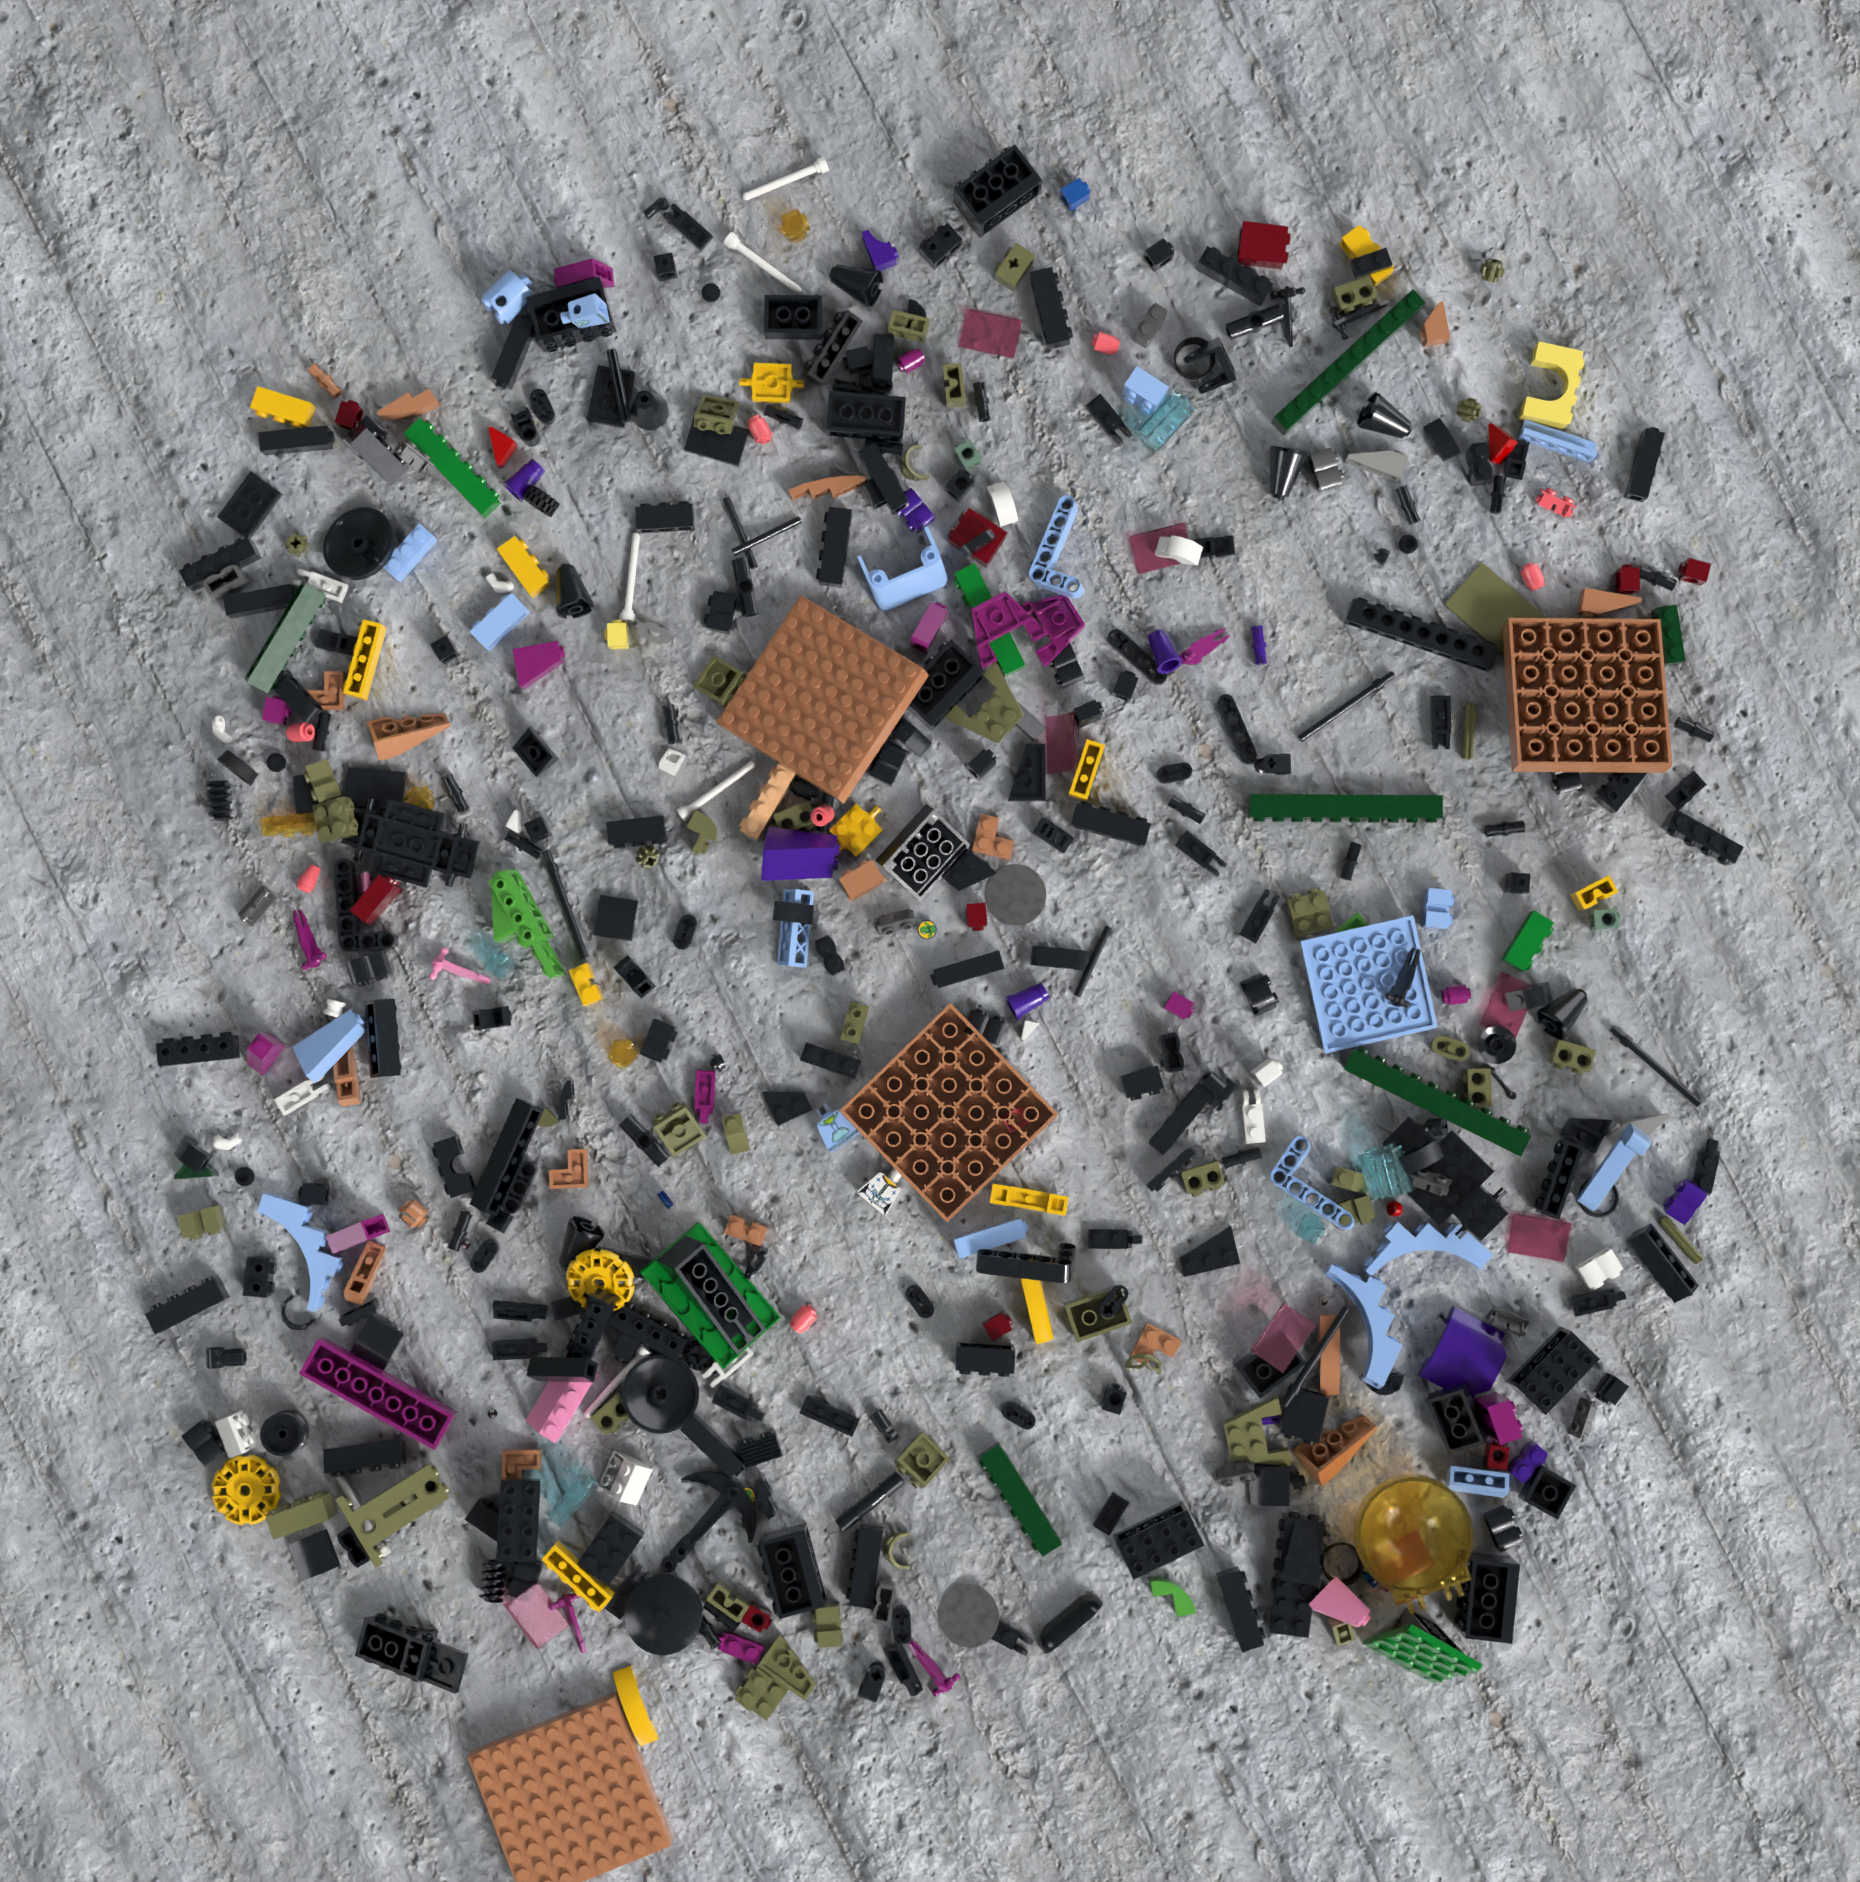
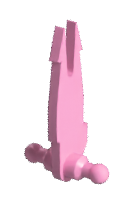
M443 947L440 955H437L436 959L432 961V972L429 975L431 980L436 979L437 973L444 969L487 985L491 983L488 977L446 961L445 956L448 953L446 947Z

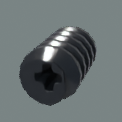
M220 780L206 783L207 787H211V789L206 791L207 794L212 795L207 798V801L212 803L207 806L209 810H213L208 813L209 817L214 818L211 821L233 819V816L227 815V813L233 811V809L227 808V805L232 804V801L226 799L232 796L231 793L226 792V790L231 789V786L226 785L228 781Z
M491 1559L488 1562L482 1563V1566L486 1567L487 1570L481 1571V1574L486 1575V1578H482L480 1581L486 1584L479 1588L485 1591L479 1597L484 1599V1601L490 1603L503 1602L501 1596L504 1595V1591L501 1589L505 1587L502 1581L505 1580L506 1576L502 1573L506 1572V1567L503 1566L507 1564L506 1561Z

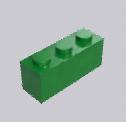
M1535 910L1530 911L1500 960L1519 972L1529 970L1534 962L1532 958L1535 953L1538 954L1544 946L1542 942L1545 937L1548 938L1553 932L1554 928L1552 926L1555 922Z

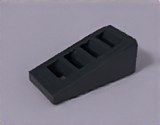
M1045 817L1041 818L1032 832L1033 835L1063 854L1074 839V837ZM1046 824L1048 827L1046 828L1044 833L1041 834L1040 831ZM1052 828L1054 832L1052 833L1050 838H1047L1046 836ZM1057 833H1060V837L1058 838L1056 843H1054L1052 840L1054 839ZM1064 837H1066L1067 840L1065 841L1064 845L1060 847V842Z

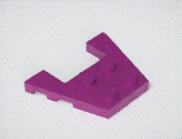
M1006 591L971 609L982 669L997 662V658L989 643L1024 625L1032 642L1048 635V631L1037 623Z
M1058 595L1043 598L1042 601L1024 602V604L1020 605L1029 615L1034 614L1039 624L1048 631L1047 636L1051 643L1035 651L1043 667H1046L1085 627L1082 618L1066 596Z

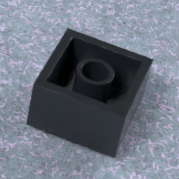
M1541 1465L1535 1468L1532 1477L1525 1482L1518 1497L1558 1520L1577 1485Z

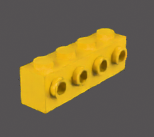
M363 619L358 630L357 643H355L353 648L354 655L349 663L348 677L343 685V693L345 695L367 701L387 629L384 625Z
M559 1540L541 1559L548 1569L557 1573L562 1582L572 1587L573 1592L586 1600L588 1606L598 1613L615 1594L604 1582L577 1564L579 1559Z

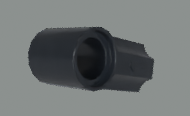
M206 1348L207 1369L246 1365L247 1352L245 1348Z

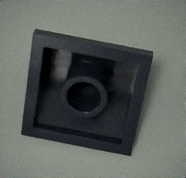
M532 726L528 727L512 748L535 777H538L559 760L558 756Z

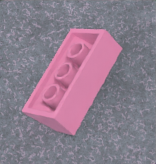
M549 1381L526 1421L539 1434L556 1443L593 1382Z

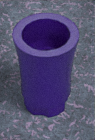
M531 459L512 477L503 482V485L516 499L523 502V496L530 485H535L541 479L545 470L538 462Z
M1159 629L1150 633L1148 641L1156 662L1157 671L1161 674H1166L1178 669L1183 661L1174 649L1165 631Z
M1042 983L1005 996L1008 1007L1016 1020H1019L1026 1013L1050 999Z

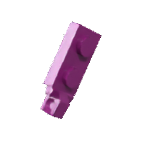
M696 1070L694 1109H696L695 1113L700 1114L701 1124H708L709 1114H713L716 1071Z
M723 1632L722 1635L716 1633L722 1641L717 1647L718 1650L758 1665L765 1645L732 1632Z

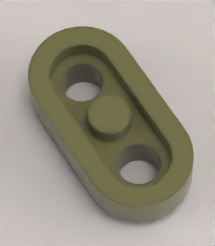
M1437 1036L1431 1041V1049L1437 1055L1455 1061H1463L1470 1054V1049L1464 1042L1446 1036ZM1438 1042L1443 1043L1442 1049L1437 1047ZM1457 1048L1461 1049L1460 1055H1457L1455 1052Z

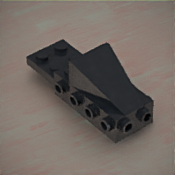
M1289 1511V1513H1282V1519H1279L1278 1530L1280 1531V1536L1276 1540V1550L1278 1552L1277 1558H1274L1273 1563L1275 1576L1271 1580V1589H1273L1274 1594L1269 1626L1270 1633L1309 1638L1312 1609L1309 1603L1315 1598V1595L1319 1594L1322 1564L1319 1563L1320 1556L1324 1555L1322 1539L1323 1536H1326L1327 1525H1324L1325 1522L1319 1515L1308 1514V1516H1303L1298 1512Z
M376 1613L375 1616L364 1618L355 1656L364 1659L365 1662L376 1664L382 1669L393 1671L397 1675L408 1677L414 1682L424 1681L455 1694L459 1693L469 1653L441 1643V1640L437 1638L438 1630L405 1626L400 1620H390L387 1618V1615Z

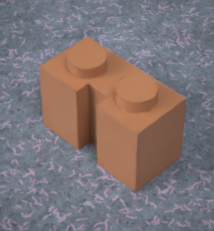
M731 1214L724 1234L761 1246L768 1226L757 1222L748 1225L745 1223L746 1218Z

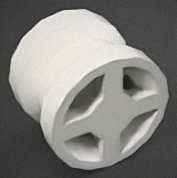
M327 999V1008L323 1014L334 1017L341 1016L346 1003Z

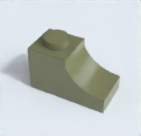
M739 1113L721 1117L731 1155L750 1151L743 1114Z

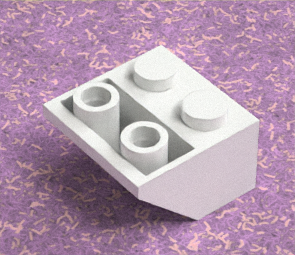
M242 1410L215 1422L229 1458L243 1454L256 1447V1437L253 1432H250L248 1427L249 1419L246 1414H243Z
M614 1450L598 1486L620 1502L637 1505L653 1469L642 1461Z

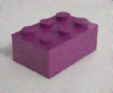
M1497 1392L1474 1399L1490 1439L1502 1445L1523 1438L1521 1434L1523 1427L1520 1420H1517L1514 1413L1517 1410L1513 1401Z

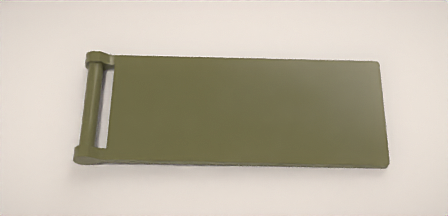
M1481 563L1445 603V606L1485 641L1493 642L1494 646L1499 647L1498 652L1503 656L1502 626L1508 618H1547L1484 563Z

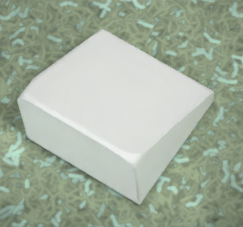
M668 747L660 760L659 769L675 776L685 755Z
M514 810L506 823V827L521 835V813Z
M1024 1021L1021 1040H1025L1039 1023Z

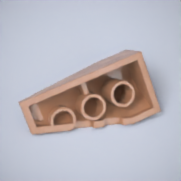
M446 713L423 714L420 718H410V715L403 716V719L395 720L392 717H383L367 721L378 761L398 756L450 727Z
M1362 1415L1343 1423L1337 1429L1324 1431L1325 1434L1321 1435L1319 1443L1310 1445L1302 1442L1293 1449V1453L1308 1474L1323 1486L1339 1473L1373 1434L1377 1426Z

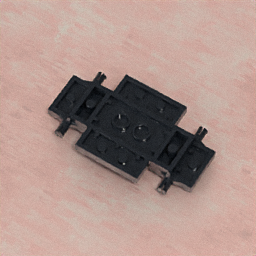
M367 797L365 808L354 806L353 813L358 823V835L343 838L341 843L356 849L353 860H357V862H361L363 851L375 854L371 873L383 876L387 874L396 880L425 888L429 886L432 870L447 874L445 886L453 887L454 879L457 876L469 879L472 877L480 841L465 835L468 824L460 823L458 833L453 834L442 831L446 813L392 798L388 799L385 815L373 810L376 799L372 797Z
M1409 1116L1382 1143L1392 1156L1384 1164L1389 1170L1397 1162L1400 1163L1398 1159L1400 1156L1412 1148L1418 1149L1429 1140L1434 1139L1428 1132L1432 1128L1431 1118L1423 1125H1420ZM1451 1130L1438 1143L1444 1157L1425 1167L1429 1172L1442 1174L1452 1179L1448 1187L1447 1196H1440L1429 1192L1431 1185H1427L1426 1190L1412 1186L1409 1183L1410 1175H1407L1398 1186L1439 1226L1454 1214L1462 1224V1227L1455 1233L1459 1239L1469 1231L1482 1241L1509 1214L1499 1201L1507 1191L1501 1187L1493 1195L1482 1186L1495 1170L1458 1134Z

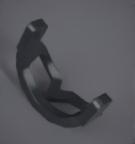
M755 1244L752 1245L744 1278L750 1279L753 1274H756L761 1269L766 1260L764 1255L768 1253L767 1248ZM754 1254L760 1259L757 1268L751 1266Z
M292 1294L283 1302L281 1309L282 1321L292 1330L307 1329L316 1321L315 1318L306 1324L297 1325L290 1322L286 1317L285 1308L287 1303L293 1300L294 1295Z

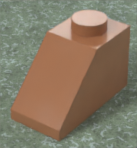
M1443 301L1437 304L1421 330H1419V339L1423 342L1424 347L1446 344L1450 339Z

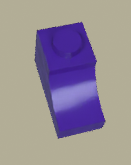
M869 229L862 232V239L874 269L882 271L897 265L896 258H899L895 246H891L890 241L887 243L878 241L872 236Z

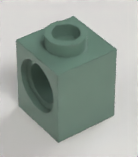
M971 439L967 442L963 440L956 445L954 454L964 471L968 472L982 464V458ZM964 451H970L972 453V456L970 458H964L962 456V453Z
M1617 908L1590 911V929L1593 931L1618 928L1621 918ZM1604 914L1609 917L1608 924H1604L1602 921Z

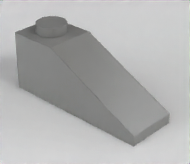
M1389 450L1348 454L1344 462L1397 483L1401 479L1409 457L1405 456V453L1401 451Z
M1658 1114L1619 1124L1617 1122L1608 1129L1609 1132L1606 1136L1614 1145L1630 1123L1649 1135L1670 1116L1668 1114Z

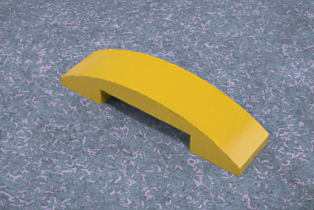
M992 1184L989 1203L1066 1216L1069 1197L1031 1189Z
M629 1665L614 1671L613 1677L624 1712L639 1745L643 1746L658 1740L659 1737L653 1721L649 1718L638 1689V1681L632 1666Z

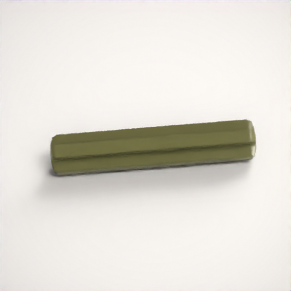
M1467 703L1465 705L1462 759L1465 760L1473 758L1477 707L1474 703Z
M1663 1216L1658 1221L1694 1264H1698L1703 1260V1256L1668 1216Z

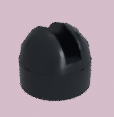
M1379 548L1376 550L1377 553H1374V559L1383 565L1390 551Z

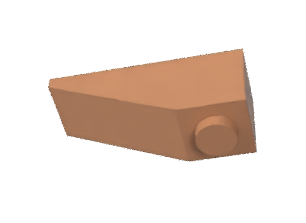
M1584 588L1580 591L1577 614H1581L1583 618L1593 619L1597 616L1635 606L1642 601V598Z
M370 1241L367 1242L344 1290L346 1301L360 1306L364 1305L374 1283L386 1247Z

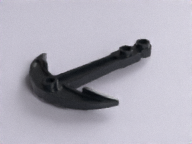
M710 1471L695 1472L681 1478V1483H692L705 1488L709 1485L718 1491L720 1495L690 1532L683 1536L671 1549L670 1555L664 1557L661 1563L664 1571H674L678 1563H681L687 1557L701 1537L731 1506H735L741 1513V1521L746 1529L748 1543L753 1542L757 1528L755 1506L741 1483L720 1472ZM735 1489L737 1494L731 1495L730 1490ZM683 1547L685 1553H680L678 1549ZM666 1562H671L672 1567L668 1568Z

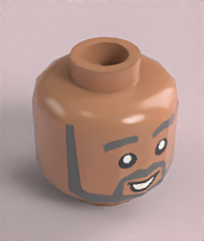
M407 1200L398 1210L400 1212L399 1219L409 1228H414L416 1225L420 1228L427 1220L425 1217L427 1209L417 1200Z

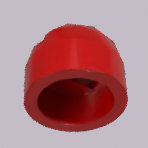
M1389 1201L1386 1207L1387 1214L1395 1217L1400 1216L1403 1213V1205L1398 1201Z

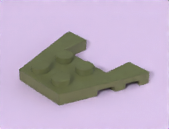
M994 663L985 672L984 676L997 690L972 717L960 706L955 705L945 718L993 742L1000 743L1025 715L1008 686V682L1003 676L999 665Z
M1278 1395L1271 1397V1400L1265 1403L1257 1404L1255 1408L1247 1412L1243 1411L1223 1421L1231 1460L1291 1466L1288 1447L1267 1450L1261 1419L1281 1414Z

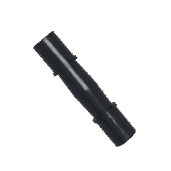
M895 1471L882 1483H879L877 1488L865 1495L857 1504L850 1506L847 1511L835 1519L840 1529L846 1532L858 1521H861L864 1515L876 1508L887 1497L890 1498L894 1492L901 1488L905 1481L900 1474Z

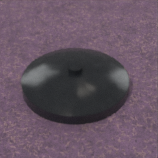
M368 507L352 509L336 519L327 531L323 544L325 562L335 574L343 579L362 580L371 577L379 572L391 558L396 543L395 529L391 521L376 509Z
M653 1355L642 1359L629 1370L622 1384L621 1402L627 1417L635 1426L649 1433L665 1434L681 1428L693 1416L699 1402V1386L694 1373L683 1361L678 1358L675 1361L666 1355Z
M670 1574L654 1575L639 1583L629 1595L624 1610L625 1626L631 1639L641 1649L655 1655H670L686 1648L697 1636L703 1619L702 1603L696 1590L684 1579Z

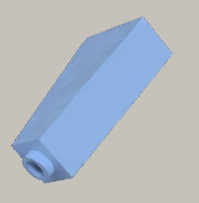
M350 1009L292 1046L305 1075L314 1083L319 1081L366 1032L363 1025L365 1020L360 1013L356 1014Z
M1017 1218L955 1236L954 1242L959 1259L976 1254L980 1249H991L1026 1238L1025 1233L1028 1232L1025 1221Z

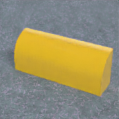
M1020 1278L1035 1343L1040 1344L1054 1339L1041 1281Z

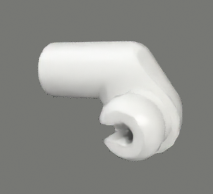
M493 573L486 577L487 582L497 593L506 594L514 588V584L511 581H498Z
M216 716L212 721V733L223 743L228 744L232 737L225 732V720L222 716Z

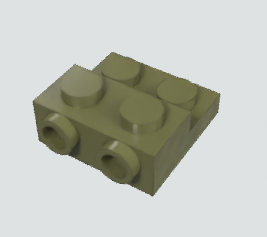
M703 394L695 411L694 427H698L702 431L713 430L719 434H731L740 402Z
M713 655L693 687L726 708L746 678V675L739 669Z
M340 797L327 800L325 803L312 805L319 843H327L358 835V823L354 818V804L350 797Z
M1319 888L1308 891L1309 895L1301 896V893L1289 896L1290 900L1285 901L1296 938L1334 928L1325 890L1320 891Z
M685 1102L673 1104L670 1107L671 1111L666 1114L659 1113L652 1122L653 1128L673 1157H676L707 1137Z
M922 1431L893 1462L896 1464L895 1469L900 1474L904 1475L905 1473L910 1478L909 1483L913 1487H920L922 1489L928 1485L950 1458Z
M752 1667L746 1675L747 1681L745 1684L740 1683L735 1690V1701L747 1710L754 1711L767 1721L789 1689L759 1667L755 1669Z

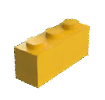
M1358 225L1343 236L1339 242L1340 247L1350 260L1381 249L1377 243L1372 241L1368 230L1362 228L1361 225ZM1393 266L1370 275L1374 287L1391 276L1394 271Z
M259 386L256 388L250 406L256 416L264 419L268 416L280 424L285 422L291 423V426L294 428L310 427L316 407L310 402Z
M514 536L499 546L497 550L528 594L534 598L551 586L548 582L550 577L544 569L540 570L537 564H539V561L534 554H528L526 549L529 547L522 538L518 540Z
M1089 739L1086 740L1068 794L1069 797L1087 801L1105 747L1104 744Z

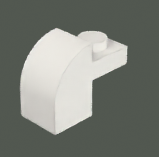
M1005 482L995 483L986 487L1000 527L1018 521L1014 501Z
M1173 535L1171 537L1160 536L1155 555L1163 558H1172L1182 564L1198 565L1203 547L1183 537Z

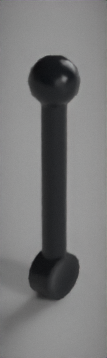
M1489 1067L1491 1068V1074L1508 1093V1098L1515 1099L1516 1093L1509 1090L1496 1074L1494 1067Z

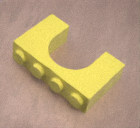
M1538 342L1535 345L1530 365L1556 372L1563 381L1564 390L1561 398L1554 401L1527 396L1522 401L1518 420L1524 421L1526 419L1562 430L1568 424L1570 425L1573 413H1570L1571 407L1575 405L1577 395L1574 393L1581 380V377L1578 376L1579 370H1582L1585 358H1582L1584 351L1544 342Z

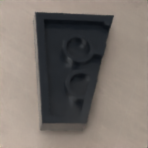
M1026 744L1007 802L1046 801L1045 744Z
M1228 1226L1225 1230L1179 1257L1183 1277L1240 1264L1231 1226Z

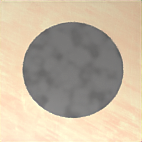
M1009 865L999 869L996 875L990 878L985 893L986 903L992 915L999 921L1014 926L1024 925L1033 921L1042 912L1046 902V888L1041 877L1031 868L1023 865Z
M962 1584L952 1588L944 1595L939 1606L938 1619L943 1633L950 1641L961 1647L973 1648L985 1644L992 1638L998 1627L999 1612L995 1600L985 1589L973 1584Z

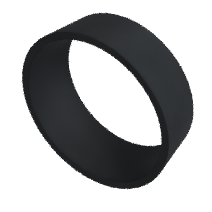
M1189 337L1181 341L1176 347L1174 364L1178 373L1184 378L1197 380L1212 370L1215 364V353L1209 355L1210 366L1207 372L1199 376L1185 374L1176 363L1177 355L1183 347L1192 344L1203 346L1208 343L1207 340L1200 337Z
M226 750L217 758L232 773L252 786L258 773L229 750Z
M1337 1542L1327 1547L1321 1560L1322 1571L1331 1582L1334 1578L1324 1568L1326 1554L1330 1549L1338 1545L1351 1547L1357 1554L1358 1567L1349 1578L1339 1579L1346 1586L1357 1582L1362 1576L1364 1558L1355 1546L1344 1542Z

